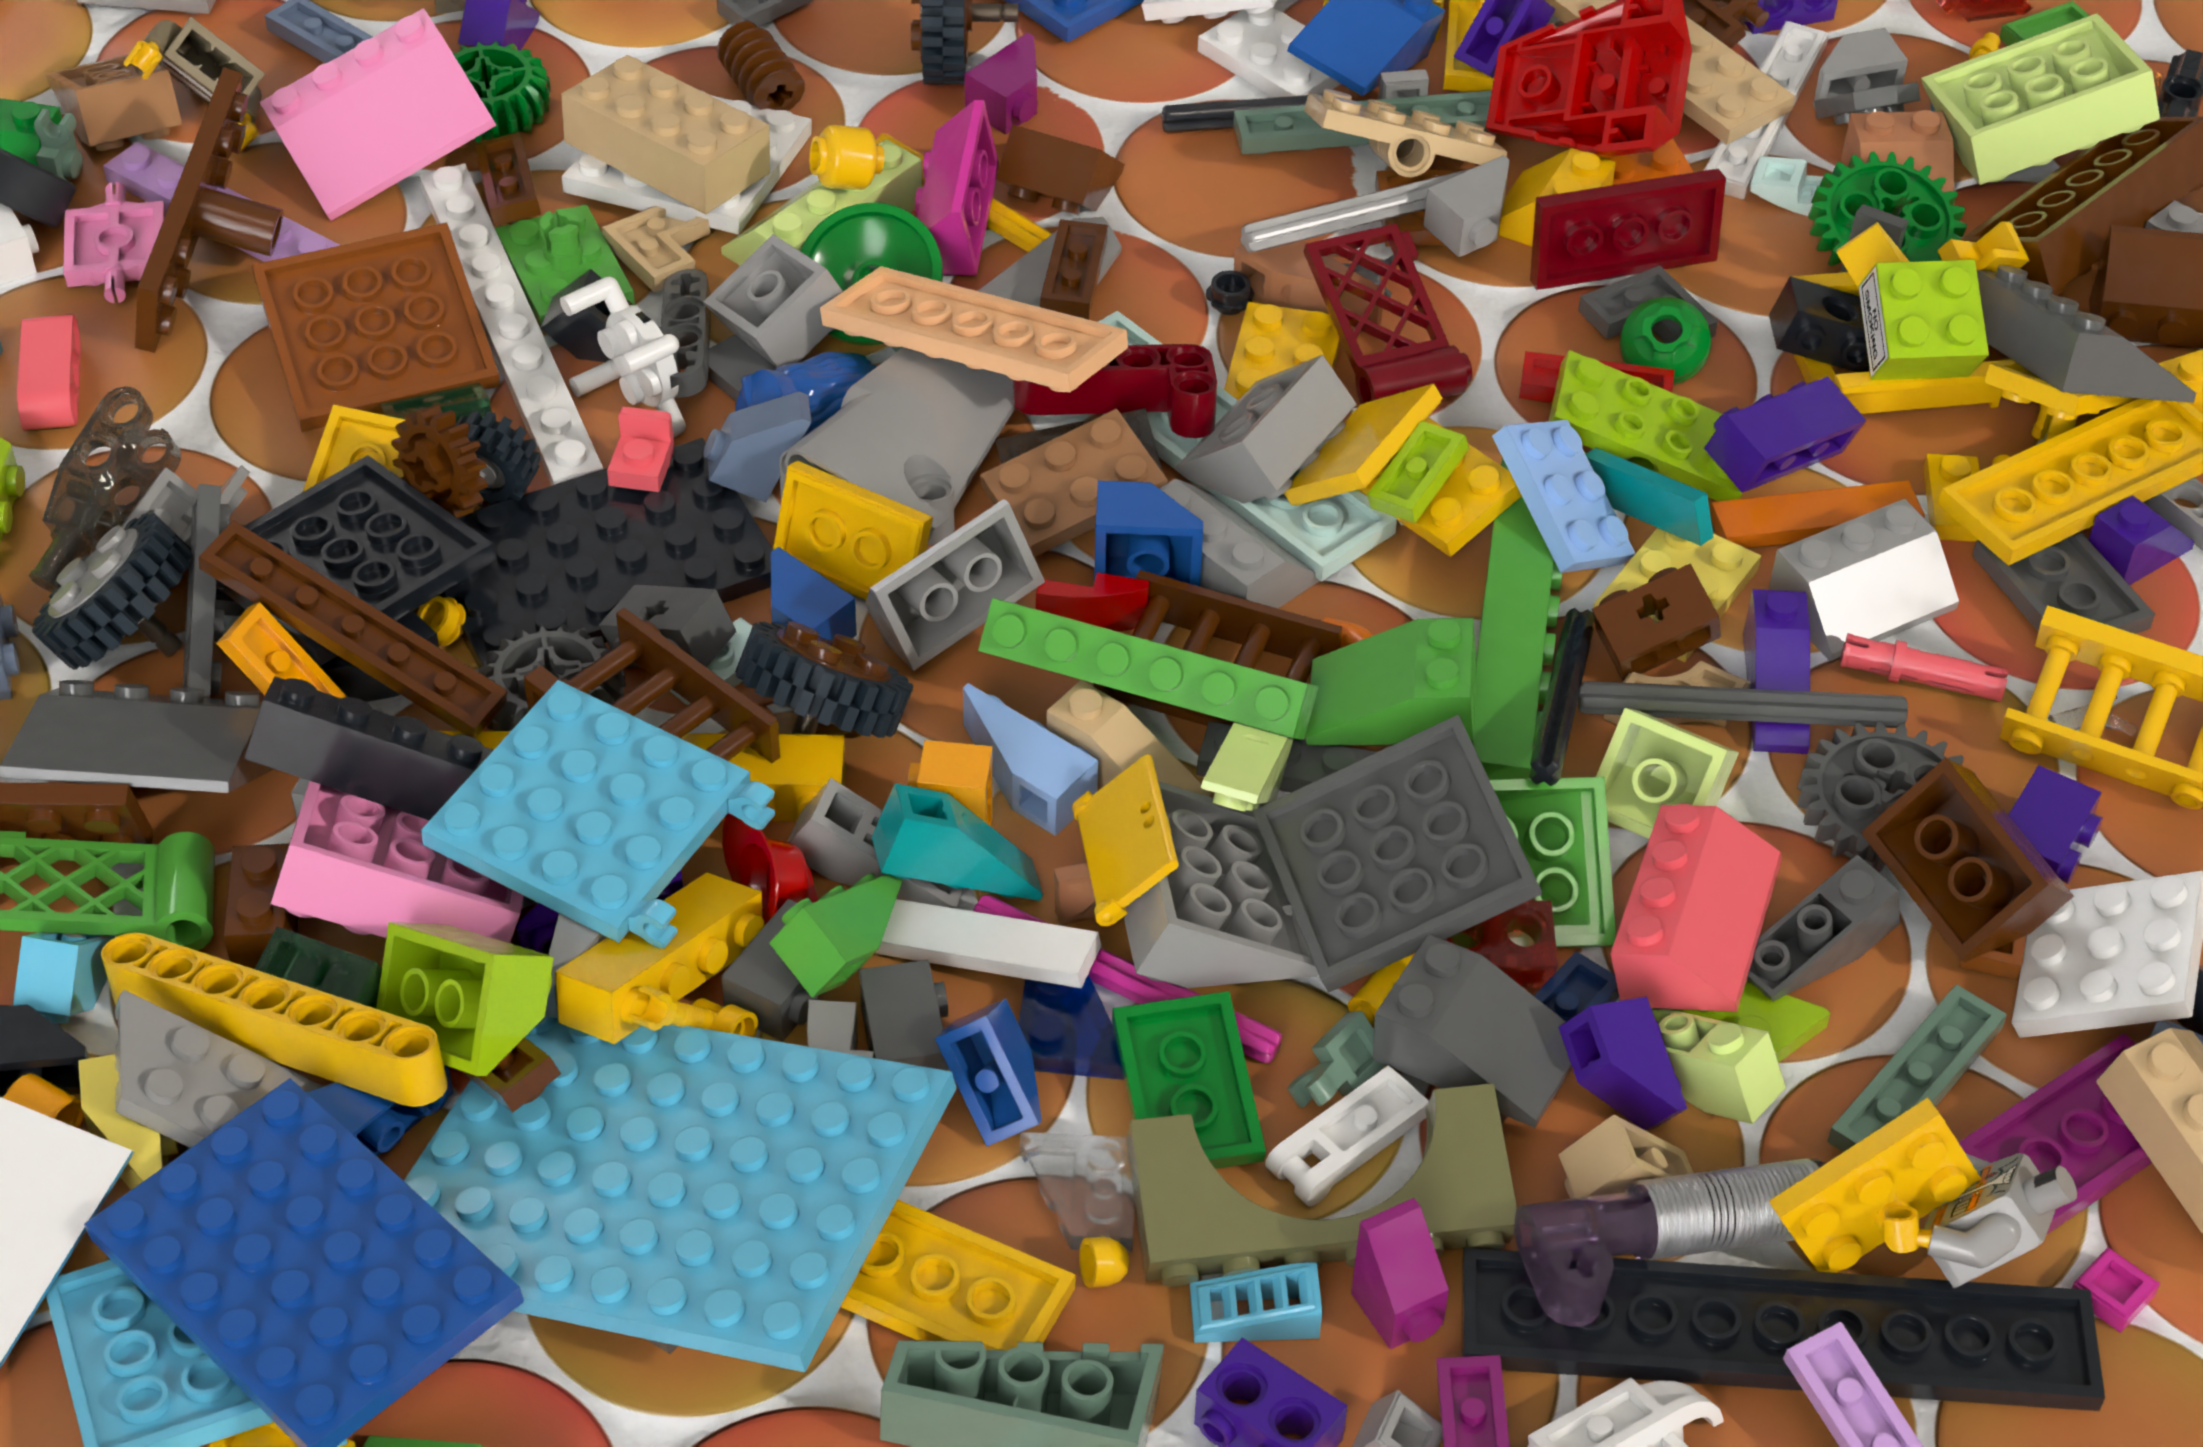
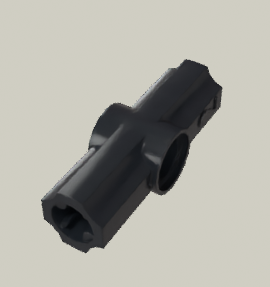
M2187 49L2184 53L2172 57L2157 101L2160 117L2198 116L2203 99L2202 52Z

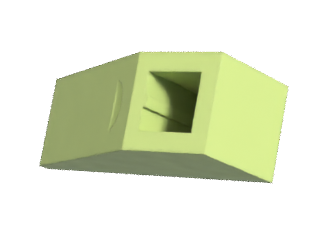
M1233 723L1202 781L1201 788L1215 792L1212 803L1244 812L1257 809L1262 803H1270L1276 800L1294 738L1240 723Z
M1651 1008L1655 1020L1659 1024L1661 1037L1673 1070L1680 1082L1683 1097L1703 1112L1753 1124L1786 1089L1768 1031L1671 1009Z

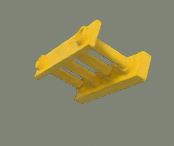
M2047 605L2035 643V647L2044 649L2048 654L2026 713L2008 707L1999 739L2008 741L2013 748L2023 753H2043L2170 796L2176 804L2189 809L2203 808V724L2187 767L2155 757L2176 697L2183 695L2203 702V656ZM2074 660L2098 667L2101 671L2079 731L2047 720L2068 663ZM2127 678L2149 684L2154 689L2133 749L2100 738L2122 679Z

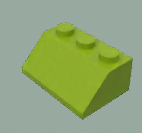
M389 922L376 1009L434 1029L438 1036L444 1065L474 1076H487L545 1017L548 994L552 986L551 972L554 957L451 925Z

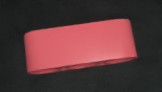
M75 314L22 319L17 404L20 423L24 431L72 427L78 424L81 342Z

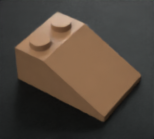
M124 55L47 73V78L65 114L66 112L72 113L77 123L75 132L79 139L90 147L95 146L97 151H105L125 145L123 138L140 134L144 140L167 136L170 134L169 127L182 124L168 68L158 64L150 77L143 79L141 77L144 72L133 64H129L128 67L123 64L128 56Z

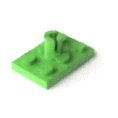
M587 204L574 208L556 209L555 213L548 211L539 217L519 220L512 225L495 228L540 329L553 296L590 269L601 278L607 276L615 278L625 298L635 306L634 291Z

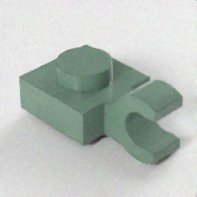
M43 108L34 122V129L40 138L42 146L36 155L38 166L71 182L73 178L76 179L80 175L83 163L82 153L77 150L74 130L77 125L76 119L72 113L66 112L58 126L50 119L49 110Z
M1362 1011L1346 1013L1311 1048L1320 1063L1298 1076L1287 1088L1299 1108L1305 1107L1312 1099L1317 1106H1322L1335 1095L1337 1090L1340 1091L1342 1096L1348 1095L1376 1075L1385 1066V1064L1373 1060L1374 1029Z

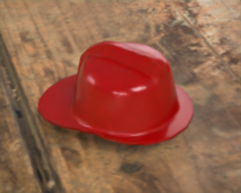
M729 813L725 816L722 828V846L726 866L733 882L762 892V918L765 925L787 899L796 903L805 898H809L813 903L818 901L811 871L802 850L793 843L766 838L762 830L750 827L741 819Z

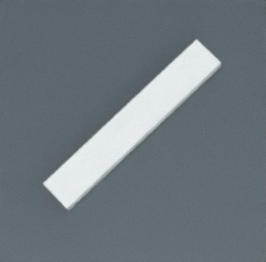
M1786 21L1759 70L1796 96L1795 105L1826 47L1829 33ZM1791 111L1728 145L1721 140L1719 141L1703 171L1720 169L1726 177L1725 195L1742 200L1745 199L1751 188V181L1759 157L1768 156Z

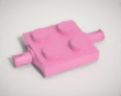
M112 182L106 185L105 203L90 208L65 210L63 273L67 287L105 284L104 298L110 303H115V291L118 303L125 299L126 281H140L166 215L163 201L143 203L125 201L126 187L120 182H115L116 193L114 192Z

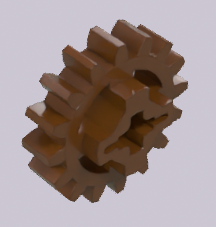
M440 405L430 408L425 407L404 416L405 421L395 426L400 437L391 441V445L399 452L398 458L392 461L393 466L402 469L404 476L401 479L456 518L474 512L473 507L482 504L484 501L479 491L488 488L487 481L480 476L481 469L486 468L487 464L485 461L477 459L475 451L481 445L479 441L470 442L468 439L469 425L463 423L457 426L455 412L450 410L443 413Z

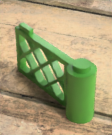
M0 831V857L15 858L22 863L5 874L0 871V894L5 893L18 903L17 906L10 910H0V931L111 936L137 932L194 950H200L211 942L214 934L215 849L210 840L203 835L188 831L176 832L166 836L157 845L26 838V832ZM58 860L75 861L82 867L65 877L50 865ZM118 863L144 864L143 870L126 880L113 871L111 867ZM36 874L51 886L33 896L21 887L19 883ZM94 877L111 888L96 898H93L79 887ZM62 896H66L78 905L79 908L71 913L55 912L47 905ZM125 898L142 911V916L116 915L108 908Z

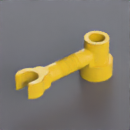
M649 985L639 988L640 992L649 995L647 1009L641 1015H629L632 1022L653 1031L661 1029L664 1025L692 1026L755 1038L758 1031L757 1016L733 1004L723 1007L705 998L697 999L692 1005L673 1001L669 994Z

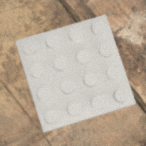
M712 96L769 124L770 174L706 215L583 151L562 175V189L564 193L639 211H644L654 206L665 208L666 217L682 221H689L696 218V216L709 219V228L739 235L811 136V118L794 115L786 110H772L768 108L760 110L755 105H750L743 100H729Z

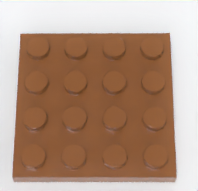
M447 222L252 265L255 283L301 432L326 427L333 404L383 414L500 387L499 372Z

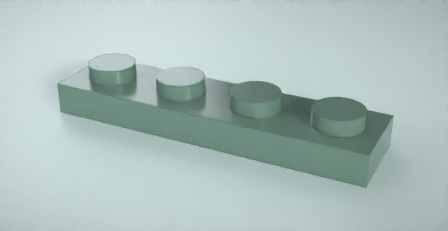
M1956 984L1831 1127L1827 1142L1844 1152L1927 1097L1936 1107L2002 1030L2007 1014Z

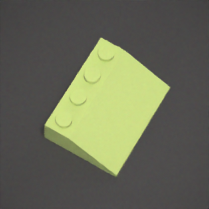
M2098 13L1921 78L1923 87L1935 111H1943L1953 138V146L1958 156L1979 185L1987 182L2001 181L2007 178L2009 174L2031 166L2045 165L2055 157L2077 149L2091 148L2099 141L2121 133L2135 132L2144 125L2160 119L2152 69Z

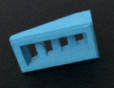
M1317 1262L1293 1263L1190 1283L1194 1343L1239 1341L1241 1338L1247 1341L1319 1339L1322 1304ZM1299 1298L1300 1304L1289 1306L1288 1299ZM1274 1299V1309L1263 1311L1262 1300ZM1237 1300H1248L1249 1314L1238 1315ZM1211 1301H1223L1224 1318L1212 1320Z

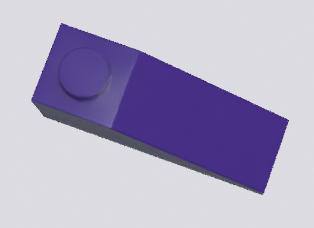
M1752 589L1743 631L1747 681L1750 682L1749 689L1810 691V623L1806 592ZM1751 721L1753 751L1808 754L1810 748V724Z

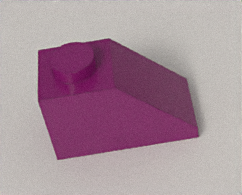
M1029 33L1019 37L965 73V107L974 100H984L990 126L1004 134L1010 132L1012 124L1019 126L1037 114L1034 36Z
M1412 1198L1360 1222L1351 1294L1390 1350L1410 1340L1412 1342H1420L1429 1338L1444 1324L1449 1288L1421 1206L1415 1198Z

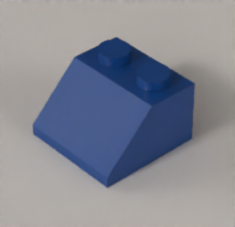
M1098 481L1094 581L1097 572L1136 579L1139 570L1200 587L1203 521L1151 482Z

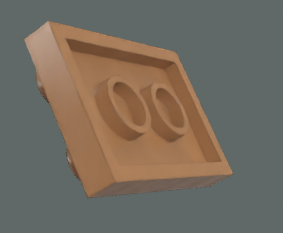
M1117 409L980 474L982 487L995 505L1003 499L1010 504L1034 557L1096 527L1098 481L1151 482L1158 488L1168 483L1163 472Z

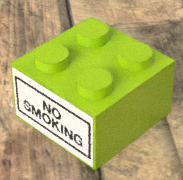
M1975 260L1876 263L1858 286L1871 380L1969 377L1989 356Z

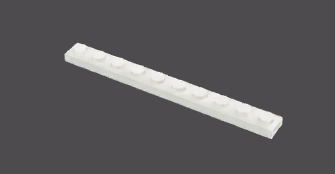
M466 164L445 166L434 171L419 174L421 190L436 224L448 223L488 343L530 439H533L537 445L535 450L540 453V461L551 486L603 470L601 461Z

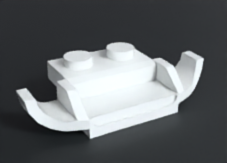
M1629 1378L1529 1434V1445L1527 1447H1689L1683 1441L1684 1425L1700 1417H1703L1713 1427L1721 1424L1724 1420L1720 1408L1690 1385L1677 1381H1654L1639 1385L1632 1378Z

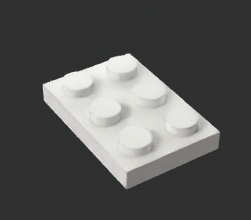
M1275 7L1258 14H1249L1246 10H1241L1198 36V52L1273 98L1308 95V93L1323 94L1324 89H1334L1341 84L1287 52L1289 44L1304 29L1305 25Z

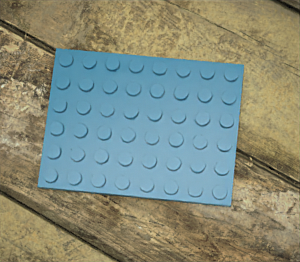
M545 1012V1017L525 1038L548 1054L561 1074L545 1087L538 1098L523 1104L513 1113L474 1081L470 1080L404 1180L406 1184L520 1286L524 1302L513 1310L515 1312L806 1372L956 1091V1085L951 1071L692 1026L664 1025L656 1031L641 1026L616 1044H612L558 1023V1018L546 1017Z

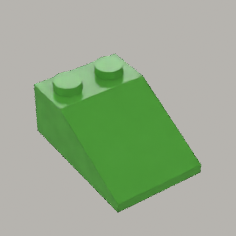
M1473 618L1416 619L1314 658L1312 660L1310 684L1319 686L1306 732L1307 746L1394 745L1458 714L1473 744L1477 666Z

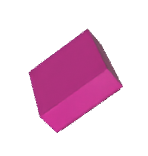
M2107 1247L2073 1283L2071 1289L2090 1290L2094 1314L2121 1333L2155 1297L2160 1283Z

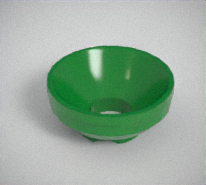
M1658 297L1640 304L1630 313L1621 332L1620 350L1625 364L1675 370L1673 385L1693 378L1701 371L1708 360L1711 350V334L1706 319L1694 305L1675 297ZM1664 319L1673 320L1680 326L1682 334L1672 343H1661L1652 335L1651 330L1654 324Z

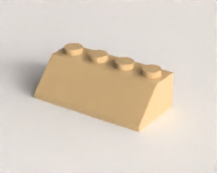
M2168 1028L2122 1051L2096 1083L2203 1234V1045L2193 1031Z

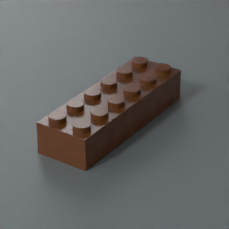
M2203 116L2160 117L2159 120L2148 123L2135 132L2121 133L2099 141L2095 146L2080 152L1960 240L1977 242L2001 221L2012 223L2030 260L2020 269L2028 272L2027 279L2053 287V295L2060 294L2066 284L2077 276L2088 273L2092 269V265L2101 259L2111 225L2145 228L2150 218L2174 200L2178 201L2187 193L2198 190L2203 186Z

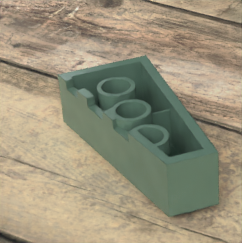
M897 1341L881 1389L880 1440L911 1447H1145L1159 1395L1164 1344H1141L1140 1352H1109V1343H1083L1082 1351H1043V1342H1018V1347L1009 1350H986L983 1342Z

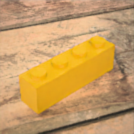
M707 872L663 900L676 909V915L668 924L676 927L678 933L665 949L655 947L642 937L629 931L619 943L607 937L555 971L558 1023L616 1044L641 1027V1025L632 1022L629 1018L630 1014L641 1015L648 1007L649 995L640 992L639 988L649 985L669 994L673 1001H678L736 960L765 926L762 918V892Z

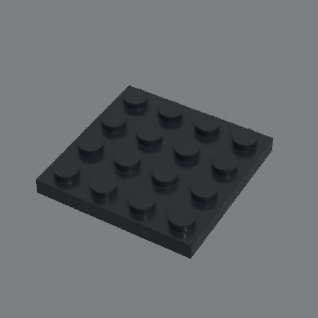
M368 455L244 526L395 621L497 560L491 541ZM226 585L224 589H220L245 609L255 604ZM272 615L319 666L338 657L332 651Z

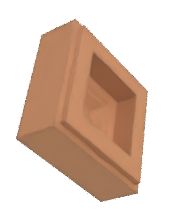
M1087 862L1054 869L1055 912L1060 924L1094 918L1096 902Z

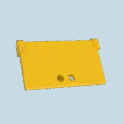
M1149 754L1142 756L1095 794L1087 791L1072 805L1074 818L1079 823L1096 902L1094 909L1096 922L1101 926H1111L1128 914L1125 907L1179 866L1153 758Z

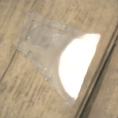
M1020 1132V1155L1024 1162L1029 1161L1039 1180V1191L1048 1208L1057 1214L1059 1229L1070 1249L1079 1250L1084 1238L1104 1236L1117 1240L1126 1248L1127 1252H1132L1134 1194L1126 1143L1127 1137Z

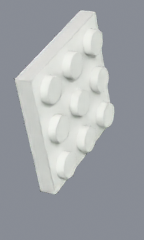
M2203 871L2070 889L2074 897L2031 934L2027 935L2012 1017V1025L2020 1038L2192 1017L2203 942Z

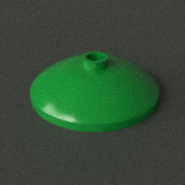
M861 203L836 211L814 228L800 251L825 267L842 291H845L880 266L940 282L943 281L942 258L931 232L913 214L889 204ZM837 329L828 333L829 336L853 345L870 346L884 344L882 341L863 336H849L844 331Z

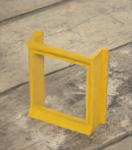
M1849 272L1792 276L1860 296L1859 288ZM1793 354L1806 384L1828 376L1861 414L1988 403L1990 408H1997L2001 399L2002 389L1984 382L1989 364L2005 360L1982 362L1969 377L1871 380L1870 371L1835 374L1831 364Z

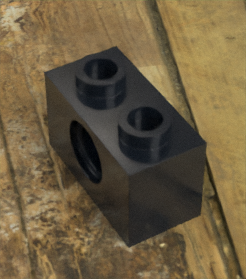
M1790 276L1769 313L1776 348L1855 372H1868L1870 368L1860 296Z

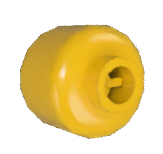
M828 125L822 130L820 136H815L812 139L809 150L810 171L813 175L818 176L819 181L824 187L864 190L872 183L875 174H881L884 166V150L881 145L876 144L875 137L868 128Z

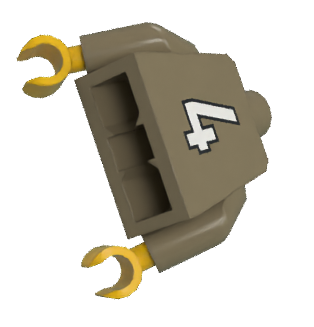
M193 17L189 18L182 29L177 23L170 20L158 22L143 41L140 40L135 44L124 60L123 64L126 67L129 64H133L144 72L141 77L143 79H148L158 64L168 68L173 78L207 104L210 103L223 67L242 72L241 93L248 95V103L243 121L239 123V125L246 126L244 142L240 152L258 137L259 131L254 124L256 123L262 95L257 84L265 73Z

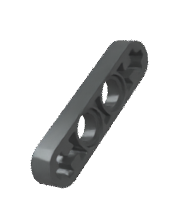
M685 269L671 274L665 279L663 287L661 332L663 335L672 334L679 341V348L673 354L678 373L670 376L671 388L679 385L676 398L693 396L701 392L708 382L711 311L703 301L711 293L706 274L697 269Z

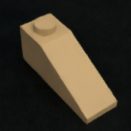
M1080 680L1047 710L1046 728L1048 731L1074 746L1084 748L1092 757L1098 760L1097 786L1099 788L1104 787L1142 756L1149 754L1153 758L1158 781L1211 797V793L1201 788L1202 784L1124 704L1085 681Z

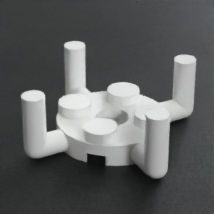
M604 277L561 297V307L568 316L601 301H605L611 314L607 318L606 328L598 332L600 348L611 360L570 378L569 385L575 396L580 397L620 378L621 391L630 404L636 405L642 402L647 406L656 407L657 411L670 413L672 417L673 438L681 435L685 431L686 423L674 400L678 394L679 385L671 388L670 376L678 373L673 356L679 348L677 337L672 334L663 335L653 320L643 323L635 315L643 310L634 305L629 306L618 281L613 277Z

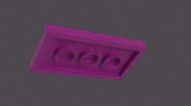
M2125 1033L1958 1142L1965 1154L1967 1153L1991 1163L2022 1153L2029 1156L2040 1173L2056 1166H2062L2068 1171L2076 1186L2077 1199L2055 1210L2047 1234L2152 1163L2096 1083L2122 1051L2136 1045Z

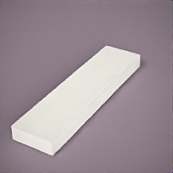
M896 899L881 945L874 954L916 961L929 960V963L1082 988L1102 945L1097 931Z

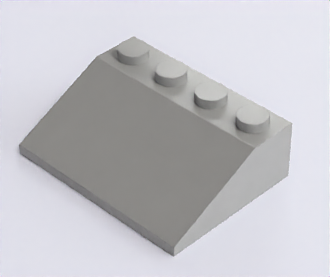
M1158 781L1179 866L1125 907L1128 914L1124 916L1136 973L1156 982H1168L1185 988L1317 977L1319 975L1294 912L1292 915H1286L1282 906L1290 905L1253 812L1249 810L1244 812L1212 803L1213 798Z

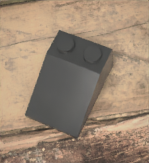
M1431 934L1427 935L1375 1013L1373 1060L1387 1066L1389 1065L1396 1070L1441 1089L1494 1083L1499 1113L1536 1128L1572 1069L1558 1028L1566 1022L1484 956Z

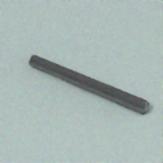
M1583 681L1580 683L1578 697L1579 711L1587 714L1622 715L1624 708H1630L1654 717L1854 726L1855 723L1859 722L1864 727H1875L1877 721H1882L1886 728H1897L1900 723L1905 724L1908 717L1907 699L1899 695Z

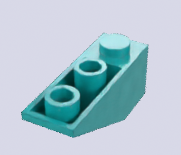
M894 784L872 835L881 873L891 874L899 879L914 878L942 883L955 889L970 888L993 892L1006 898L1021 897L1041 900L1043 892L1032 858L950 794Z

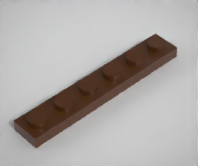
M234 520L199 555L200 570L253 603L260 602L272 615L464 735L476 738L507 702L508 690Z

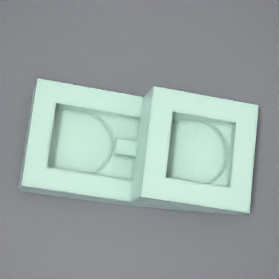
M1760 156L1751 181V192L1779 207L1808 216L1813 205L1811 200L1817 186H1820L1823 176L1807 175V160Z

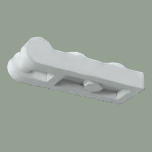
M1388 1065L1279 1143L1268 1155L1265 1167L1278 1179L1283 1180L1287 1178L1295 1186V1195L1307 1206H1315L1327 1196L1335 1184L1426 1118L1425 1110L1429 1100ZM1313 1153L1321 1161L1311 1168L1303 1160Z

